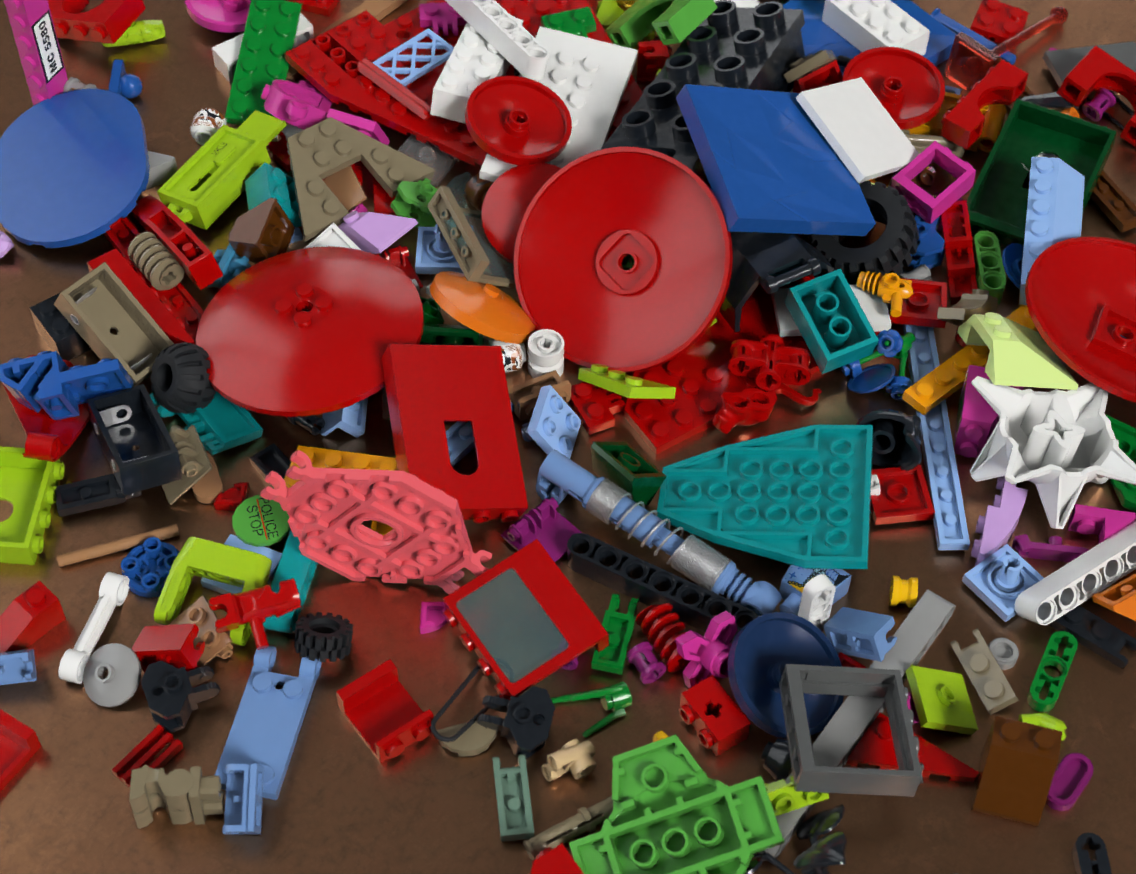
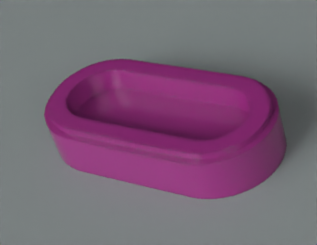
M1070 753L1061 760L1056 768L1047 796L1046 804L1057 811H1066L1073 807L1094 772L1093 764L1089 758L1080 753Z

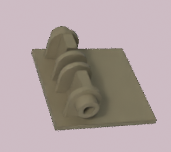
M193 424L187 430L179 426H173L168 431L179 452L182 479L162 485L170 505L213 469Z

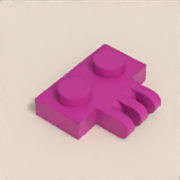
M447 2L419 4L421 28L433 27V32L439 35V29H443V36H448V29H452L453 35H458V26L467 24V21Z

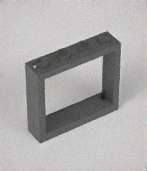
M786 664L779 687L795 791L914 797L919 784L924 782L922 777L924 764L920 763L918 758L919 739L913 734V711L908 709V687L903 686L901 671ZM803 693L884 697L899 770L815 766Z

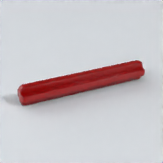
M364 58L358 62L357 66L360 73L422 119L428 120L433 116L430 115L431 105L370 60Z

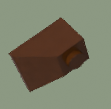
M269 198L237 218L234 227L230 230L228 242L239 256H245L249 258L250 262L257 264L270 257L285 253L295 227L276 198Z

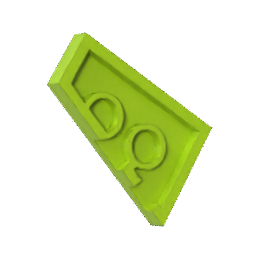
M591 364V368H579V380L627 398L675 399L676 387L626 375L622 371H608V366L601 364Z

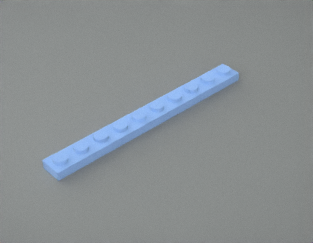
M902 324L904 335L911 332L916 338L912 343L911 349L908 351V364L913 385L940 365L933 327ZM945 399L924 416L917 410L916 414L921 419V446L928 491L935 511L933 522L938 550H968L970 540Z

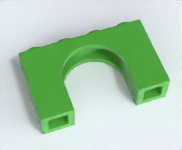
M637 0L607 27L605 32L613 44L632 49L654 29L663 45L682 42L717 9L714 0Z

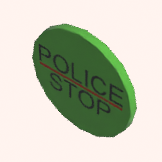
M256 495L244 500L236 508L232 516V527L237 538L245 544L256 547L270 546L279 542L288 534L290 530L288 524L289 515L287 511L282 510L280 503Z

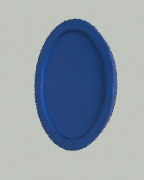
M888 363L862 369V373L856 375V378L853 379L851 377L849 379L847 387L851 391L860 394L878 391L893 380L896 368Z

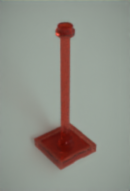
M1064 7L1053 8L1048 17L991 50L963 32L958 33L953 42L944 76L970 92L975 82L981 81L990 67H995L999 63L1000 55L1053 24L1061 25L1065 23L1068 18V11Z

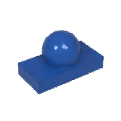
M114 59L108 91L115 92L129 99L137 97L143 88L142 81L134 74H126L123 59Z

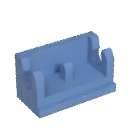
M842 607L823 625L826 637L830 640L836 652H842L843 654L882 662L885 659L884 655L897 641L896 636H890L886 640L887 632L895 624L893 616Z
M34 649L0 653V685L37 681Z
M258 763L226 764L225 817L222 832L224 835H261L264 767Z

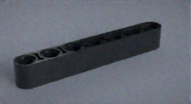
M576 533L568 539L567 565L570 569L630 598H637L639 602L647 606L670 603L673 607L671 613H677L679 621L705 633L711 619L714 617L712 615H719L724 611H728L735 617L737 632L730 641L732 643L735 636L741 630L740 628H743L746 624L759 617L751 609L588 534Z

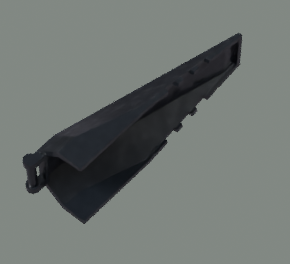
M730 231L733 251L732 273L729 288L719 312L734 332L740 331L742 307L759 283L768 294L777 292L779 287L808 275L817 278L832 272L834 268L819 250L797 234Z

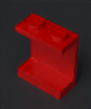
M391 659L336 691L339 709L380 763L388 758L399 756L405 747L415 741L424 740L432 732L430 727L431 721L434 718L433 712L430 709L425 712L421 710L399 682L397 667Z

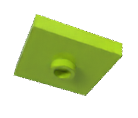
M911 665L905 671L921 727L970 735L978 730L961 673Z

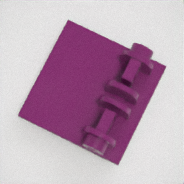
M551 497L550 499H543L538 506L529 510V513L524 514L515 524L510 525L501 534V537L517 551L538 539L554 562H556L567 553L568 539L572 535L582 532L556 511V508L559 507L558 502Z

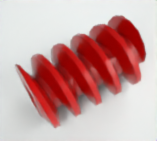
M670 603L648 606L636 616V624L641 626L642 633L647 636L648 642L653 645L654 651L660 655V659L666 664L667 670L669 672H677L686 667L690 660H685L678 654L675 642L677 637L686 633L683 632L686 626L683 622L677 623L679 615L675 612L671 613L673 607Z

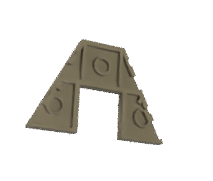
M332 117L287 139V149L290 155V166L294 177V190L299 206L298 213L299 218H301L304 242L320 235L333 222L336 225L343 223V218L349 214L348 210L322 179L361 161L392 198L397 195V187L402 181H423L425 178L433 177L435 172L433 168Z

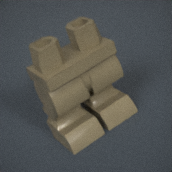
M148 765L132 769L129 801L138 829L147 827L153 822V812L157 807L164 808L172 824L177 825L187 824L193 820L195 825L205 824L206 815L223 814L224 793L221 791L220 775L203 776L201 766L190 767V772L185 769H175L168 774H165L164 768L154 769Z

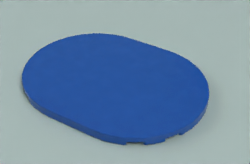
M80 89L52 96L50 99L43 100L20 115L0 138V223L4 229L14 236L16 240L29 246L35 244L43 245L45 248H61L80 244L98 237L110 230L109 226L119 218L124 219L137 205L136 200L141 192L145 191L150 173L145 127L136 107L127 98L112 91Z

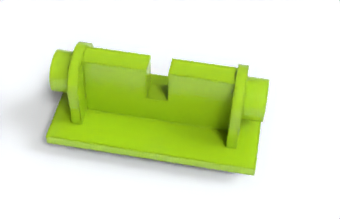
M793 776L790 777V783H786L784 779L770 784L765 783L776 816L829 799V793L795 791Z

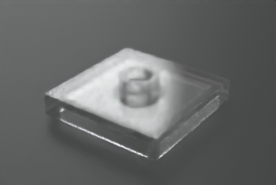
M413 134L410 135L398 150L435 170L433 177L429 178L431 180L430 184L435 188L459 160L440 151L439 146L431 142L423 143L416 140V136Z

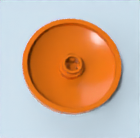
M454 271L437 273L430 285V293L433 299L446 313L484 336L506 343L520 344L527 342L535 329V325L526 315L521 304L494 285L467 281L464 273Z

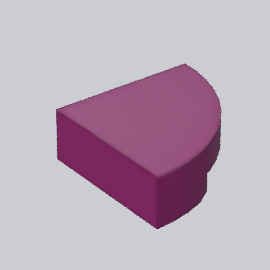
M421 602L420 634L436 631L446 624L447 621L442 613L446 610L444 602Z

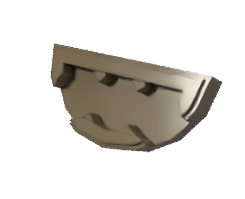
M476 721L455 741L444 742L439 739L438 741L443 748L458 753V756H475L489 748V745L495 740L499 731L485 728ZM468 722L436 731L444 737H452Z

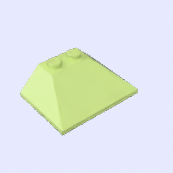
M987 312L985 315L974 314L958 327L957 332L966 345L987 346L990 352L985 373L994 385L1077 390L1078 383L1038 332L993 312Z

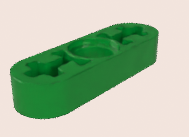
M1057 631L1051 635L1028 691L1027 702L1032 709L1038 712H1048L1054 708L1075 656L1078 642L1069 632ZM1060 643L1066 645L1062 657L1056 655ZM1048 665L1055 666L1060 670L1061 675L1058 677L1049 676L1045 672L1044 667ZM1043 685L1050 687L1045 700L1039 698Z

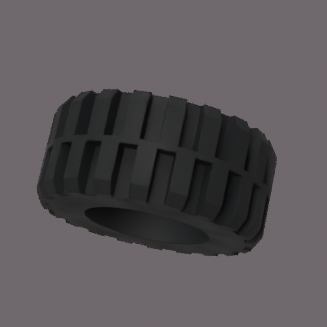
M864 181L859 184L875 222L886 224L885 231L874 243L862 248H848L842 246L845 238L844 235L811 234L809 237L811 245L821 252L834 268L833 271L841 268L849 285L857 284L861 271H870L871 274L873 272L876 274L881 272L882 276L885 273H895L899 276L903 272L901 268L903 266L908 267L913 260L911 254L914 255L917 251L919 231L908 202L903 195L899 194L898 190L892 186L887 188L885 183L875 182V184H871L870 181Z

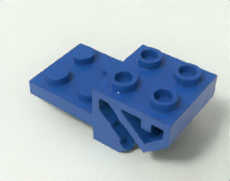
M43 351L33 357L24 359L13 358L7 363L0 364V381L16 400L37 413L43 408L53 420L79 416L78 405L87 403V399L134 387L133 380L118 358H106L98 361L96 364L88 366L76 365L69 368L57 351Z

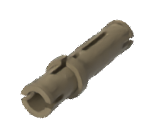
M608 796V798L589 808L582 807L578 809V814L528 840H524V847L531 860H535L536 856L546 848H555L586 831L589 834L594 832L596 826L602 824L605 819L608 820L613 812L612 796Z

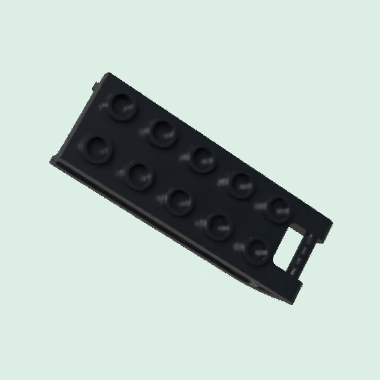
M731 0L716 1L717 9L684 39L675 53L666 60L665 66L652 83L646 86L643 95L630 112L623 116L621 124L601 150L613 147H640L664 153L689 167L711 189L676 100L677 95L685 84L791 92L794 81L788 83L783 74L791 70L789 65L801 58L807 57L804 53L801 28L805 24L803 9H783V5L776 1L764 2L754 8L736 7L735 2Z

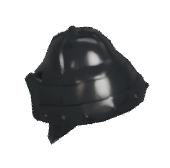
M881 409L871 411L858 418L856 425H873L872 464L883 468L901 467V470L908 471L915 468L921 462L922 453L920 445L922 443V433L920 430L921 419L918 416L906 415V413L893 409Z

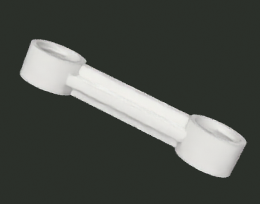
M108 572L103 577L99 588V599L74 648L66 650L60 661L58 672L60 679L77 684L83 682L86 663L93 653L115 607L121 606L126 600L130 581L128 576Z

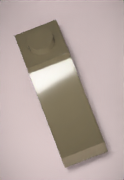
M973 289L972 294L962 293L961 300L954 306L949 308L938 307L937 319L960 326L974 314L997 313L998 298L989 295L988 290Z

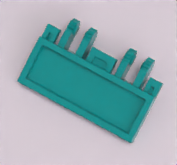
M217 391L207 407L203 409L201 407L197 408V411L191 414H178L188 426L182 429L187 430L192 424L195 425L205 451H209L211 455L262 437L263 428L245 408L224 398ZM153 392L150 394L154 405L158 407L157 411L161 418L177 415L162 407L155 399Z

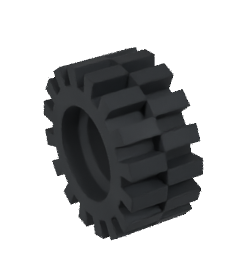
M316 612V616L312 613L307 614L306 617L302 616L296 622L295 651L300 653V656L303 658L309 656V660L312 661L316 658L320 659V662H325V659L334 662L336 657L340 660L344 659L345 655L348 656L351 651L353 625L349 623L347 618L342 620L343 616L337 615L333 617V613L327 612V615H322V612Z

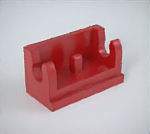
M661 40L638 42L636 82L638 85L651 84L656 77L657 71L665 66L666 60L670 57L667 45H663Z
M195 623L145 626L131 649L138 656L144 673L149 664L161 660L178 669L185 667L187 672L198 667L197 662L204 652L205 642H198L196 648H194L193 641L199 632V628Z

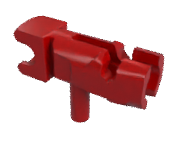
M294 578L279 582L278 594L271 590L270 585L233 595L227 593L215 596L208 600L210 610H224L227 613L224 618L215 622L216 632L230 631L239 628V625L250 623L257 650L269 647L263 623L266 622L265 618L274 615L281 617L301 607L300 596Z

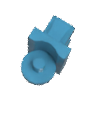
M230 243L226 250H216L214 258L223 276L211 285H208V287H223L235 276L251 267L248 263L249 258L239 256Z

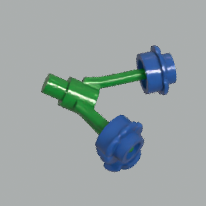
M883 330L877 335L879 339L876 346L877 351L873 352L872 355L844 365L840 369L844 376L850 375L854 379L857 374L862 373L861 364L882 355L899 359L898 376H894L893 380L886 386V392L891 393V398L895 400H903L904 391L912 386V380L905 377L908 351L911 349L912 343L916 338L911 332L901 336L896 330Z

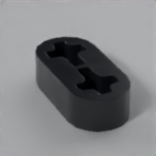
M1087 832L1081 834L1072 848L1076 874H1093V871L1095 874H1112L1106 845L1102 838L1094 833ZM1085 844L1089 845L1090 850H1096L1092 860H1090L1088 850H1082Z

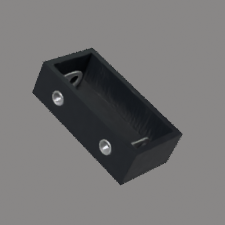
M144 384L87 399L91 426L124 496L182 479L179 452Z

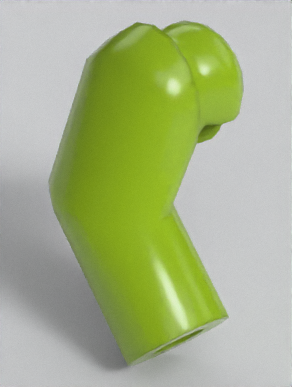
M1047 713L1019 714L1018 721L1062 731L1061 741L1065 740V729L1067 727L1064 721Z

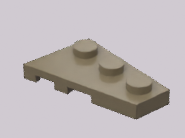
M820 50L789 65L791 70L783 75L787 82L791 83L833 60H837L832 50Z

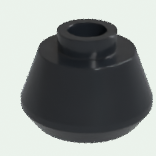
M777 739L775 743L769 741L760 759L765 761L763 767L775 781L782 779L786 781L792 772L788 740Z

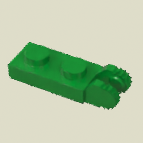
M613 593L609 608L605 611L602 626L609 634V646L600 652L595 648L591 669L622 675L636 623L639 599L632 597L628 604L627 614L619 613L617 609L620 606V595Z

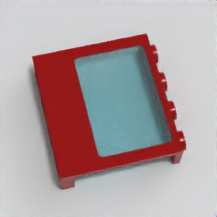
M538 539L443 598L446 610L442 613L446 621L452 628L455 626L459 628L462 633L459 637L463 645L469 652L472 650L476 652L480 658L477 660L480 669L486 676L490 674L497 682L494 685L497 693L501 698L510 700L511 696L518 698L520 694L593 646L598 652L609 646V634Z

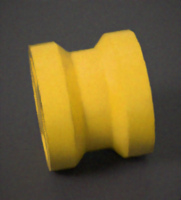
M892 575L889 605L906 604L908 608H914L918 596V578L910 577L906 580L901 579L897 575Z

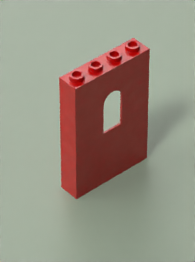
M389 344L381 360L398 471L413 474L425 483L441 489L447 495L457 499L463 520H473L475 523H485L491 519H501L502 522L518 520L529 507L501 346ZM444 421H471L478 462L477 470L473 474L462 475L453 469L450 462Z

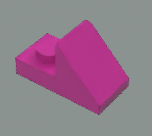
M1075 504L1068 521V531L1098 535V544L1132 524L1135 521L1136 513Z

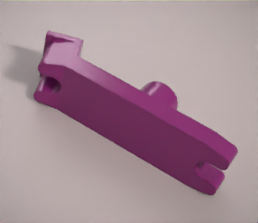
M1027 534L1015 536L1012 543V548H1015L1022 558L1071 562L1089 550L1083 547L1063 545L1062 538L1059 536H1051L1048 539V543L1031 542Z

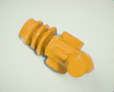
M861 271L857 279V287L862 288L863 291L866 289L868 292L872 291L873 295L877 294L878 297L882 298V302L891 304L890 315L892 317L901 316L902 300L909 298L913 294L912 280L901 279L895 273H885L882 276L881 272L877 274L873 272L871 274L870 271Z

